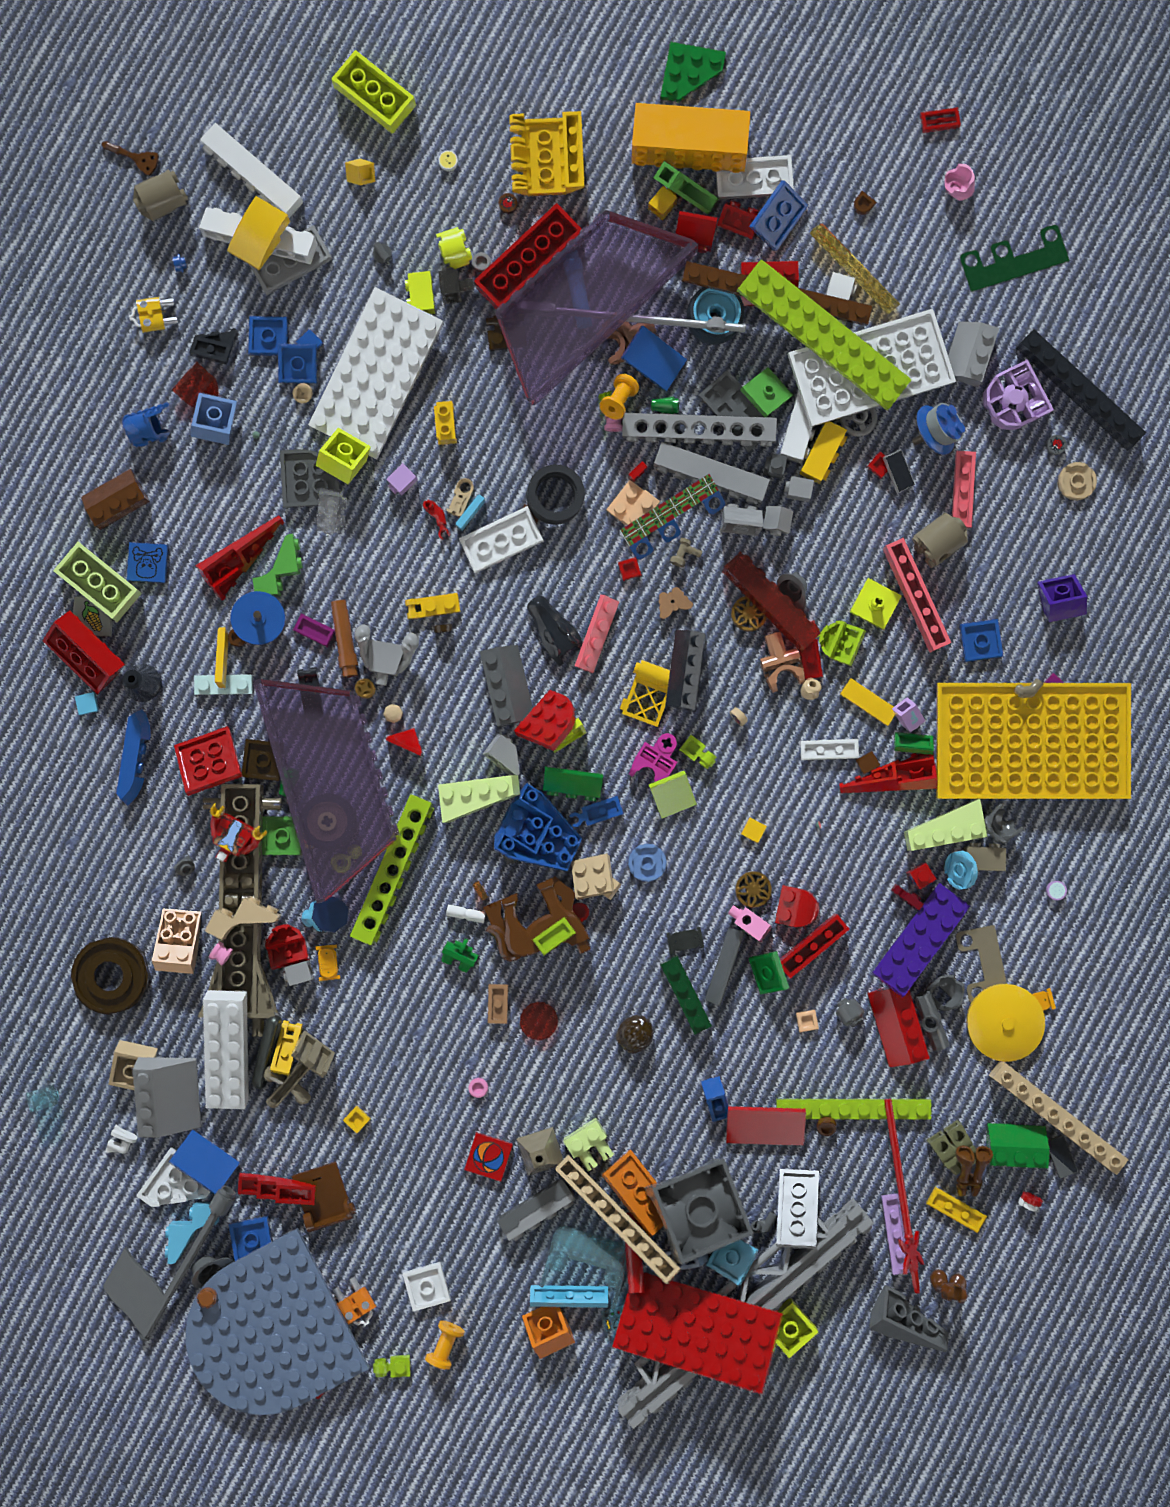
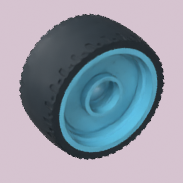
M702 287L691 298L687 308L686 319L708 321L712 319L710 313H716L726 323L743 324L744 304L739 295ZM689 327L690 332H692L695 338L710 345L725 343L738 333L735 331L716 333L707 329Z

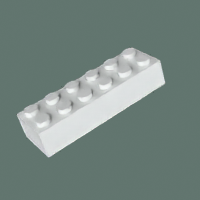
M207 991L203 999L206 1108L245 1109L249 1100L247 992Z

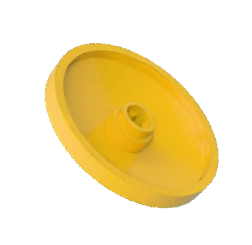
M996 984L984 989L973 999L967 1012L966 1026L972 1043L981 1053L997 1061L1011 1062L1028 1056L1040 1044L1045 1031V1016L1040 1003L1029 991L1013 984Z

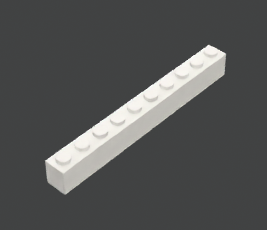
M833 272L826 295L849 300L850 296H854L857 285H854L855 278ZM837 319L843 325H846V321ZM798 389L780 455L787 456V460L801 463L803 458L807 459L810 448L807 447L809 440L812 441L815 430L810 427Z

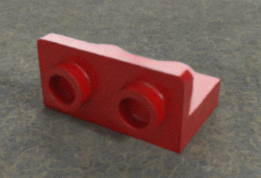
M731 200L725 203L717 226L753 239L755 232L749 226L759 211L748 207L747 210L741 207V203Z

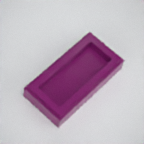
M302 613L293 628V631L327 648L335 634L334 629Z

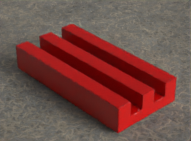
M958 107L920 113L922 133L956 129L961 126ZM955 114V116L952 117H942L937 119L926 120V118L928 117ZM956 121V122H954V123H947V124L927 126V125H932V124H939V123H946V122Z

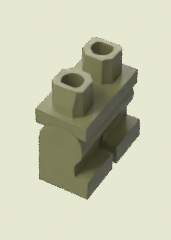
M956 1120L943 1129L950 1141L941 1131L926 1139L942 1164L954 1175L961 1173V1165L956 1158L957 1147L962 1145L968 1146L974 1152V1156L976 1148L963 1125Z

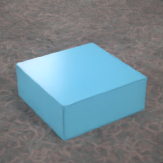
M95 692L75 696L79 715L99 711Z

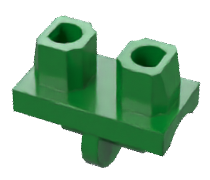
M466 938L463 943L457 940L455 943L447 941L441 952L443 953L442 962L451 965L454 959L461 961L458 969L465 973L474 966L479 955L472 952L473 948L467 945L468 939Z

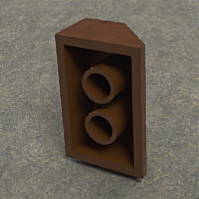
M131 468L81 497L91 521L100 530L150 502Z

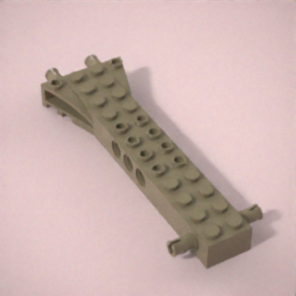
M221 784V798H203V803H211L203 804L204 810L211 809L214 803H216L217 809H220L223 805L225 809L222 814L228 813L255 829L261 826L259 828L260 833H262L264 810L282 809V805H274V803H282V799L264 798V785ZM262 840L255 850L246 855L236 856L231 853L226 862L220 860L219 909L225 908L231 911L233 917L243 898L253 896L259 899L262 905ZM241 923L229 932L226 939L221 940L218 938V942H222L224 947L231 948L233 951L223 966L217 961L208 991L247 992V1018L252 1019V1037H262L264 1019L275 1015L279 1016L261 964V923ZM203 1006L198 1017L203 1018Z

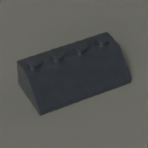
M675 630L666 707L696 712L706 642L705 633L693 630Z

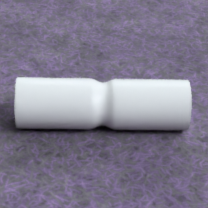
M448 904L446 916L484 924L486 912Z

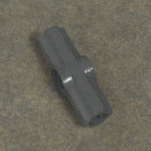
M920 992L914 996V1000L922 1019V1027L927 1032L933 1051L944 1050L950 1044L941 1022V1014L937 1011L931 992ZM932 1018L936 1023H929L927 1019Z

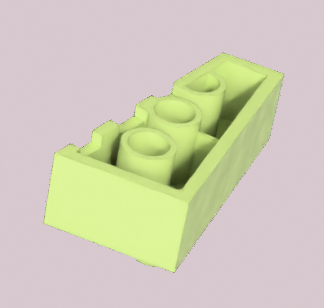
M518 775L439 784L442 823L453 822L520 795Z
M980 799L970 801L905 831L907 851L987 837Z

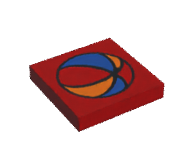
M476 1132L464 1170L501 1182L513 1143Z

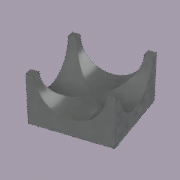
M724 1158L709 1160L706 1164L687 1173L644 1187L646 1195L654 1203L665 1227L671 1248L670 1258L674 1263L684 1264L754 1234Z

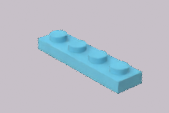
M531 1285L530 1307L608 1308V1286Z

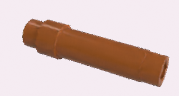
M346 600L332 601V617L339 654V668L342 669L343 678L358 676V660L354 650Z

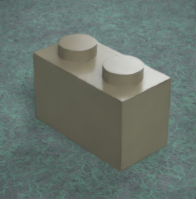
M970 843L969 847H964V851L974 858L977 870L1006 871V848H1000L1001 844H989V847H981V843Z

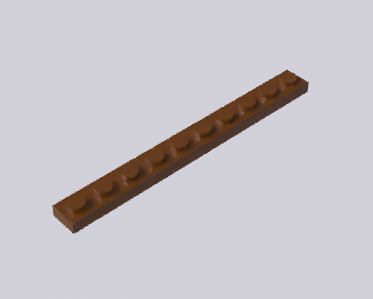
M686 261L682 282L742 296L737 292V289L748 276ZM798 288L834 318L864 326L868 325L872 309L871 305Z

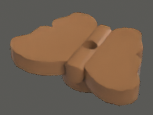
M674 587L668 594L665 592L659 594L661 619L668 618L672 611H677L678 609L689 610L693 607V603L678 587Z

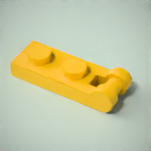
M458 593L405 600V605L408 606V620L461 612ZM421 605L422 611L416 612L415 606Z
M283 1021L270 1072L290 1076L294 1057L291 1054L301 1035L303 1024H291L290 1021ZM291 1031L294 1032L293 1036L287 1035V1032Z

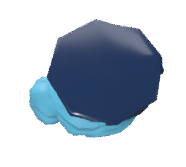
M326 895L319 900L313 901L309 909L302 913L301 920L305 926H313L317 931L335 933L347 924L350 913L349 908L342 898L332 896L326 901L329 897Z

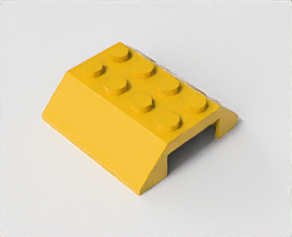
M581 111L562 112V118L525 119L524 113L509 115L510 132L522 136L510 138L511 169L523 173V175H512V192L525 196L566 195L584 188Z

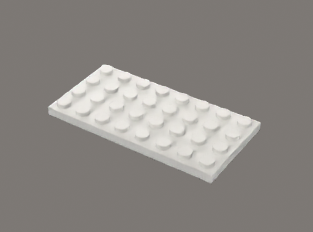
M375 287L308 425L329 436H332L337 428H340L371 446L369 456L378 459L444 321Z
M933 309L854 332L912 379L896 401L956 382ZM808 347L787 354L810 427L880 406Z

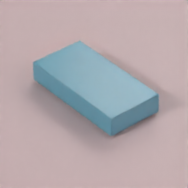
M480 494L477 495L456 522L457 528L461 531L464 530L486 502L484 497Z

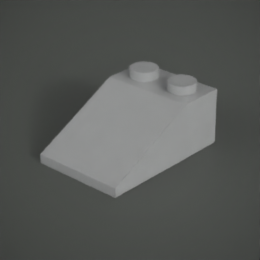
M728 504L723 507L720 532L751 536L759 535L763 528L761 510L754 506H747L746 509L739 508V505Z

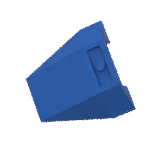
M526 783L520 790V795L514 798L507 809L494 836V849L513 860L568 871L582 837L542 792Z

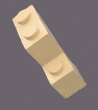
M250 896V898H243L234 917L232 916L233 913L225 908L215 910L205 932L224 940L229 932L238 924L272 923L278 921L281 915L277 913L278 909L270 905L265 907L260 904L261 901Z

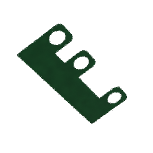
M1051 225L1041 229L1040 234L1045 246L1044 248L1015 257L1007 240L992 244L991 251L995 263L983 266L977 250L961 254L960 260L971 292L1070 261L1059 227ZM1052 229L1056 231V240L1048 241L1045 238L1047 230ZM999 245L1007 247L1008 253L1006 256L1000 257L996 254V248ZM968 255H974L977 258L975 266L970 267L966 265L965 258Z

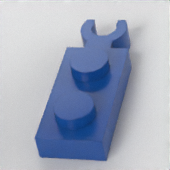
M618 796L582 807L583 813L575 812L569 816H577L579 818L578 823L573 824V827L580 826L583 821H586L587 826L622 815L623 811Z

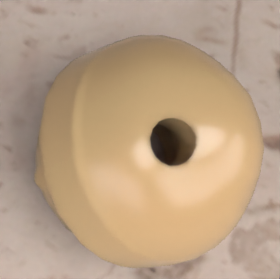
M813 678L806 679L801 686L802 697L807 700L818 698L821 690L820 682Z

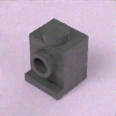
M772 453L771 457L767 456L763 476L782 479L787 456Z

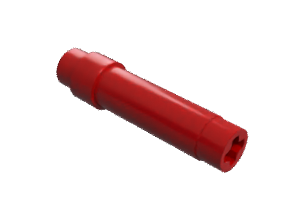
M626 1212V1214L642 1229L641 1225L637 1222L634 1216L630 1212ZM625 1242L629 1293H643V1259Z

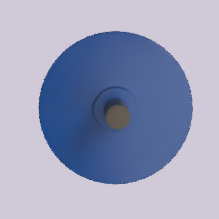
M254 591L241 596L235 602L231 611V625L234 632L240 639L249 644L262 645L273 641L280 635L285 624V612L281 603L274 596L266 592Z

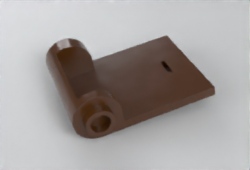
M336 1161L291 1176L292 1180L316 1185L315 1204H301L304 1212L303 1220L308 1233L354 1218L353 1214L356 1213L355 1205L353 1202L350 1203Z

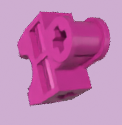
M666 733L659 737L654 746L645 742L636 755L628 775L633 777L637 770L649 767L654 771L655 782L669 777L678 763L670 758L677 745L676 738L672 734ZM669 738L671 739L670 743L672 746L665 749L662 740ZM643 750L655 757V759L644 753ZM658 760H660L661 762H663L664 764L668 765V766L671 767V768L669 769V768L666 767L665 765H663V764H661L660 762H658Z

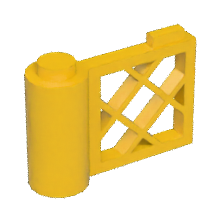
M641 660V663L637 662L633 671L636 674L628 698H623L620 709L623 710L622 714L658 727L666 704L670 670ZM637 683L645 685L648 693L638 697L635 692ZM656 691L666 693L664 700L657 704L651 695ZM634 693L636 699L631 700ZM649 695L654 705L643 709L639 699ZM637 701L641 711L635 714L628 712L629 704ZM660 704H662V705H661V708H660V711H659L658 708H657V706L660 705ZM655 707L658 713L656 721L648 719L645 711Z

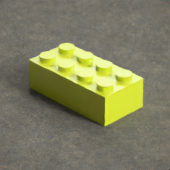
M356 50L331 78L336 90L392 134L416 106L415 98L412 94Z

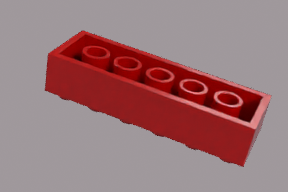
M556 203L474 280L475 288L502 314L563 257V253L569 251L583 238V229Z

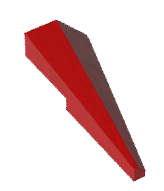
M276 516L195 565L203 579L220 600L223 601L226 598L225 594L231 587L237 584L236 580L243 572L249 569L263 551L262 547L268 540L274 537L273 533L276 529L284 524L280 516Z
M934 752L933 755H917L913 753L911 758L901 762L896 760L871 770V774L864 777L859 775L855 777L854 781L847 784L839 783L841 793L937 789L938 780Z

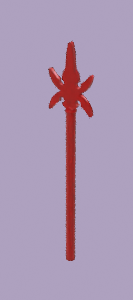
M887 1098L884 1099L905 1234L904 1238L906 1239L905 1244L903 1240H898L902 1252L906 1254L903 1262V1274H907L909 1268L914 1291L919 1294L918 1262L920 1265H924L921 1254L917 1251L919 1231H915L914 1236L912 1235L892 1099Z

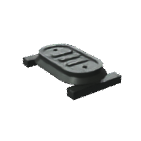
M697 927V930L691 929L675 932L672 935L670 932L666 933L670 954L674 953V950L692 949L699 945L700 948H704L701 927Z

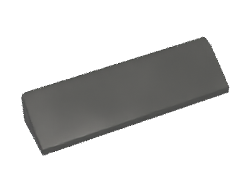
M731 927L728 928L706 995L707 1001L718 1006L722 1003L744 936L743 931Z

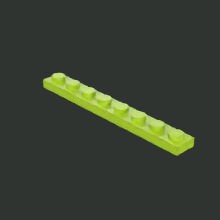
M776 1099V1108L806 1109V1119H821L823 1117L833 1119H887L884 1099ZM892 1099L895 1119H931V1099Z

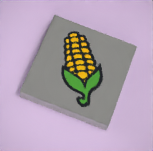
M74 597L73 614L88 629L92 630L95 636L112 637L113 619L86 597Z

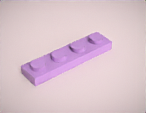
M898 1193L882 1195L881 1201L892 1274H902L906 1254L902 1252L898 1240H903L905 1244L906 1239L904 1238Z

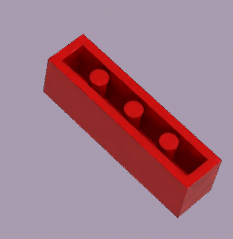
M834 913L780 958L784 973L788 978L791 979L850 930L838 914Z

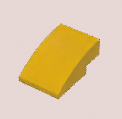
M255 196L240 220L227 251L260 270L281 241L280 236L290 223L288 214Z

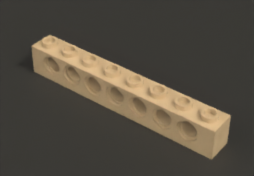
M999 1061L990 1072L989 1076L1114 1174L1117 1175L1129 1160L1005 1062Z
M569 1155L555 1168L666 1284L681 1270Z

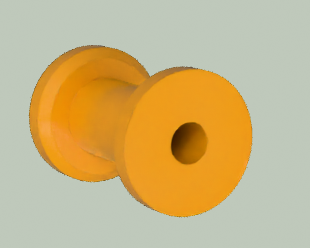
M619 374L615 377L613 381L614 392L611 397H604L600 402V409L608 418L614 420L623 418L626 413L624 403L628 397L635 396L639 391L638 382L627 374Z
M440 1321L438 1327L442 1332L434 1353H428L425 1360L437 1368L449 1370L452 1364L448 1357L456 1337H462L465 1331L454 1323Z

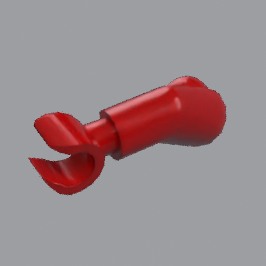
M425 500L423 508L436 519L437 526L440 529L438 536L444 540L442 533L447 532L450 537L451 533L446 529L447 523L444 511L432 500Z

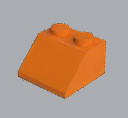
M540 1307L522 1316L532 1348L540 1359L575 1343L571 1328L561 1307Z

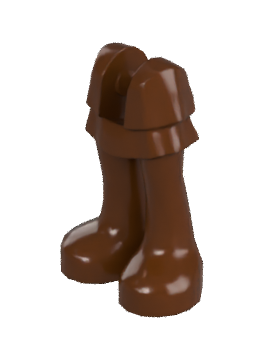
M962 1145L956 1149V1158L962 1166L956 1184L959 1196H965L967 1186H971V1195L976 1197L982 1188V1176L985 1168L992 1161L993 1152L986 1146H979L976 1148L974 1156L971 1148ZM974 1161H975V1163H976V1164H975V1170H974V1174H972V1173H971V1169H972V1166H973Z
M936 1269L931 1273L930 1283L938 1293L942 1294L943 1299L947 1301L955 1300L961 1304L965 1303L968 1294L966 1291L967 1282L963 1275L959 1273L954 1274L948 1282L947 1275L943 1270Z

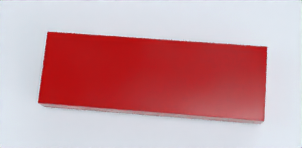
M815 621L795 623L805 680L808 678H822Z

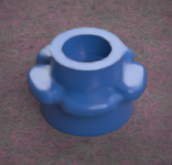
M180 254L172 257L176 272L182 271L184 273L183 269L187 268L185 258L180 257Z

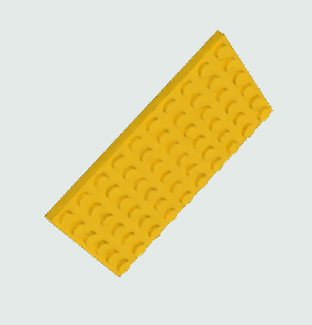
M937 683V799H1131V683H1044L1031 698H1020L1015 694L1014 690L1017 685L1024 687L1030 686L1032 683Z

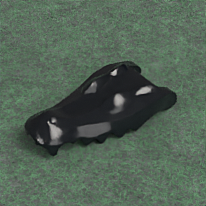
M544 596L535 597L528 603L527 610L534 620L543 648L559 667L564 664L563 659H561L562 655L575 646L581 650L583 642L580 634L573 624L554 609Z

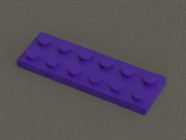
M941 883L937 884L923 903L922 908L917 911L871 973L901 997L905 996L970 908V905Z

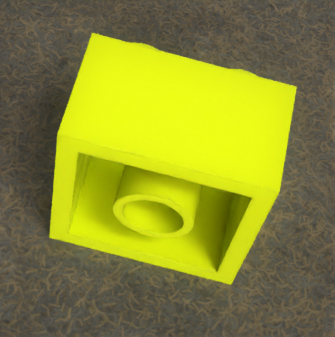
M337 428L319 450L315 466L349 484L367 462L371 446Z
M788 1298L776 1310V1312L783 1313L776 1344L788 1358L793 1356L818 1333L816 1326L792 1298Z

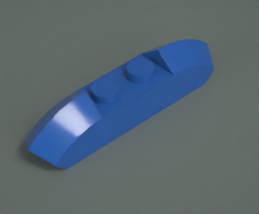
M143 709L133 713L128 717L116 791L118 797L127 806L137 797L144 782V778H140L139 774L143 772L144 764L141 761L147 747L144 742L145 740H150L151 730L149 720Z

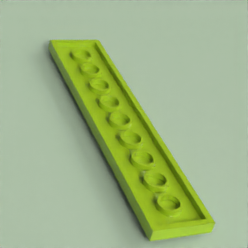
M762 259L737 289V292L885 410L888 411L912 380Z

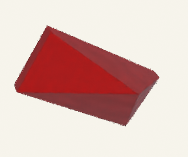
M414 728L386 737V741L417 755L423 756L424 754Z

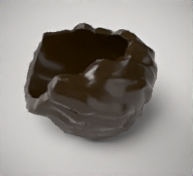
M642 1015L628 1017L620 1024L616 1033V1040L628 1053L636 1054L641 1052L652 1043L654 1034L652 1023Z

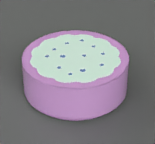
M1052 881L1047 885L1046 893L1053 900H1061L1066 896L1067 888L1060 881Z

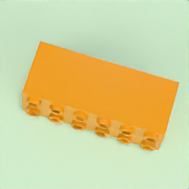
M636 103L632 139V164L660 167L665 161L676 169L693 168L694 170L711 169L715 172L721 170L733 173L745 172L750 111Z

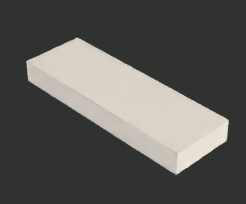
M858 739L800 741L801 760L859 758Z

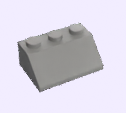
M982 322L958 323L948 354L956 381L977 388L982 383L999 331L998 327Z

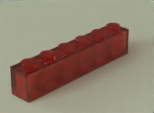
M740 551L724 566L722 573L803 653L820 636L819 627L814 622H810L800 608L797 609L792 604L793 602L789 596L783 595L779 591V587L775 582H770L766 578V574L762 569L756 568L752 564L753 562L748 555H744Z

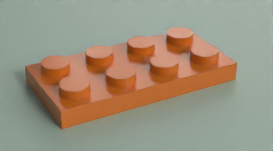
M628 1150L602 1174V1177L648 1236L651 1237L664 1225L654 1203L646 1195L644 1187L656 1184L657 1182L633 1151Z

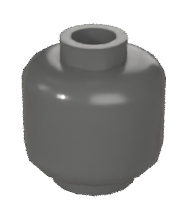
M844 998L837 1004L839 1008L836 1011V1015L845 1026L853 1028L864 1020L863 1015L865 1011L856 999L847 1000V998Z

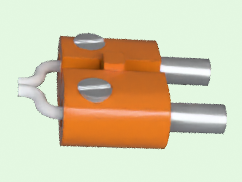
M354 1276L349 1280L355 1290L353 1294L345 1298L339 1287L335 1288L333 1292L339 1301L337 1305L347 1324L349 1325L353 1322L356 1325L364 1324L366 1326L372 1317V1309L377 1306L366 1287H361ZM370 1312L369 1316L366 1318V1322H356L358 1318Z

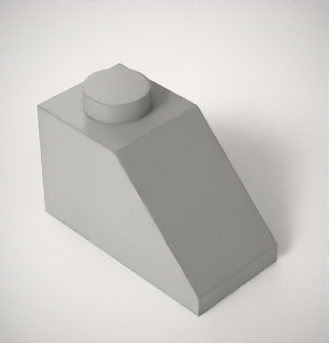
M502 734L495 736L483 755L507 775H519L517 749L512 743V739Z

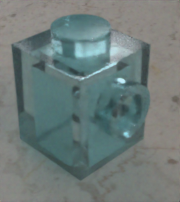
M54 1085L26 1093L30 1112L58 1104L59 1093L54 1088Z

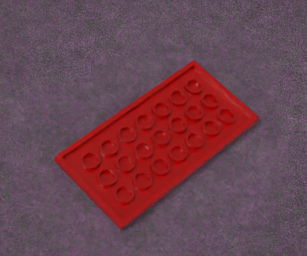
M644 1273V1292L629 1293L628 1290L612 1347L763 1394L783 1313L675 1281H670L666 1284L660 1277Z

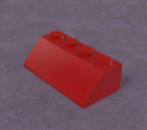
M70 610L54 621L42 640L97 695L125 666L121 659Z
M889 987L868 992L867 995L889 1067L909 1065L930 1059L910 990H908L904 997H901Z

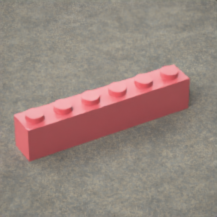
M904 538L886 545L883 548L885 556L929 652L931 653L950 644V638Z

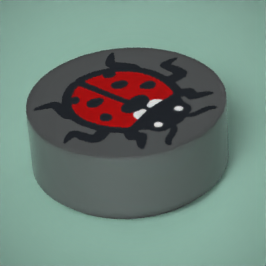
M1060 435L1052 436L1046 443L1047 451L1052 455L1061 454L1067 446L1066 440Z

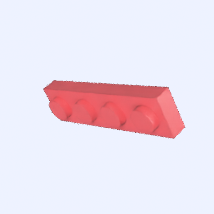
M956 451L952 517L960 518L966 528L970 529L972 528L976 452Z
M600 595L575 667L594 673L619 601L606 595Z

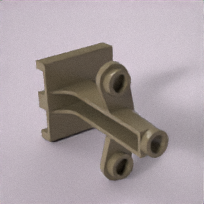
M304 1030L291 1054L299 1062L291 1070L290 1076L270 1072L271 1066H268L265 1070L264 1077L267 1081H274L280 1084L266 1100L267 1105L271 1108H277L290 1092L295 1096L297 1103L301 1105L307 1104L311 1096L298 1082L309 1070L323 1078L328 1072L335 1052Z

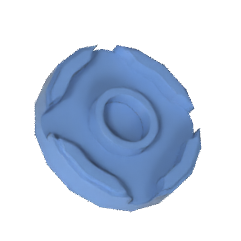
M642 844L631 852L628 865L630 872L635 878L650 882L662 876L666 869L667 861L665 854L659 847L653 844Z

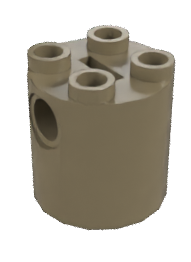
M167 169L162 174L151 177L134 186L133 201L141 215L155 221L171 213L176 208L187 205L186 201L189 199L183 188L179 190L176 184L179 180L174 170L170 172Z
M943 513L913 536L912 540L915 543L913 547L919 555L923 554L925 556L926 563L930 568H933L968 543L967 528L960 518Z

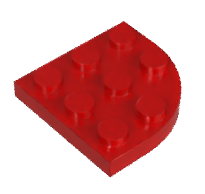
M549 690L523 721L520 722L514 732L521 738L555 751L569 735L575 724V707L565 695Z

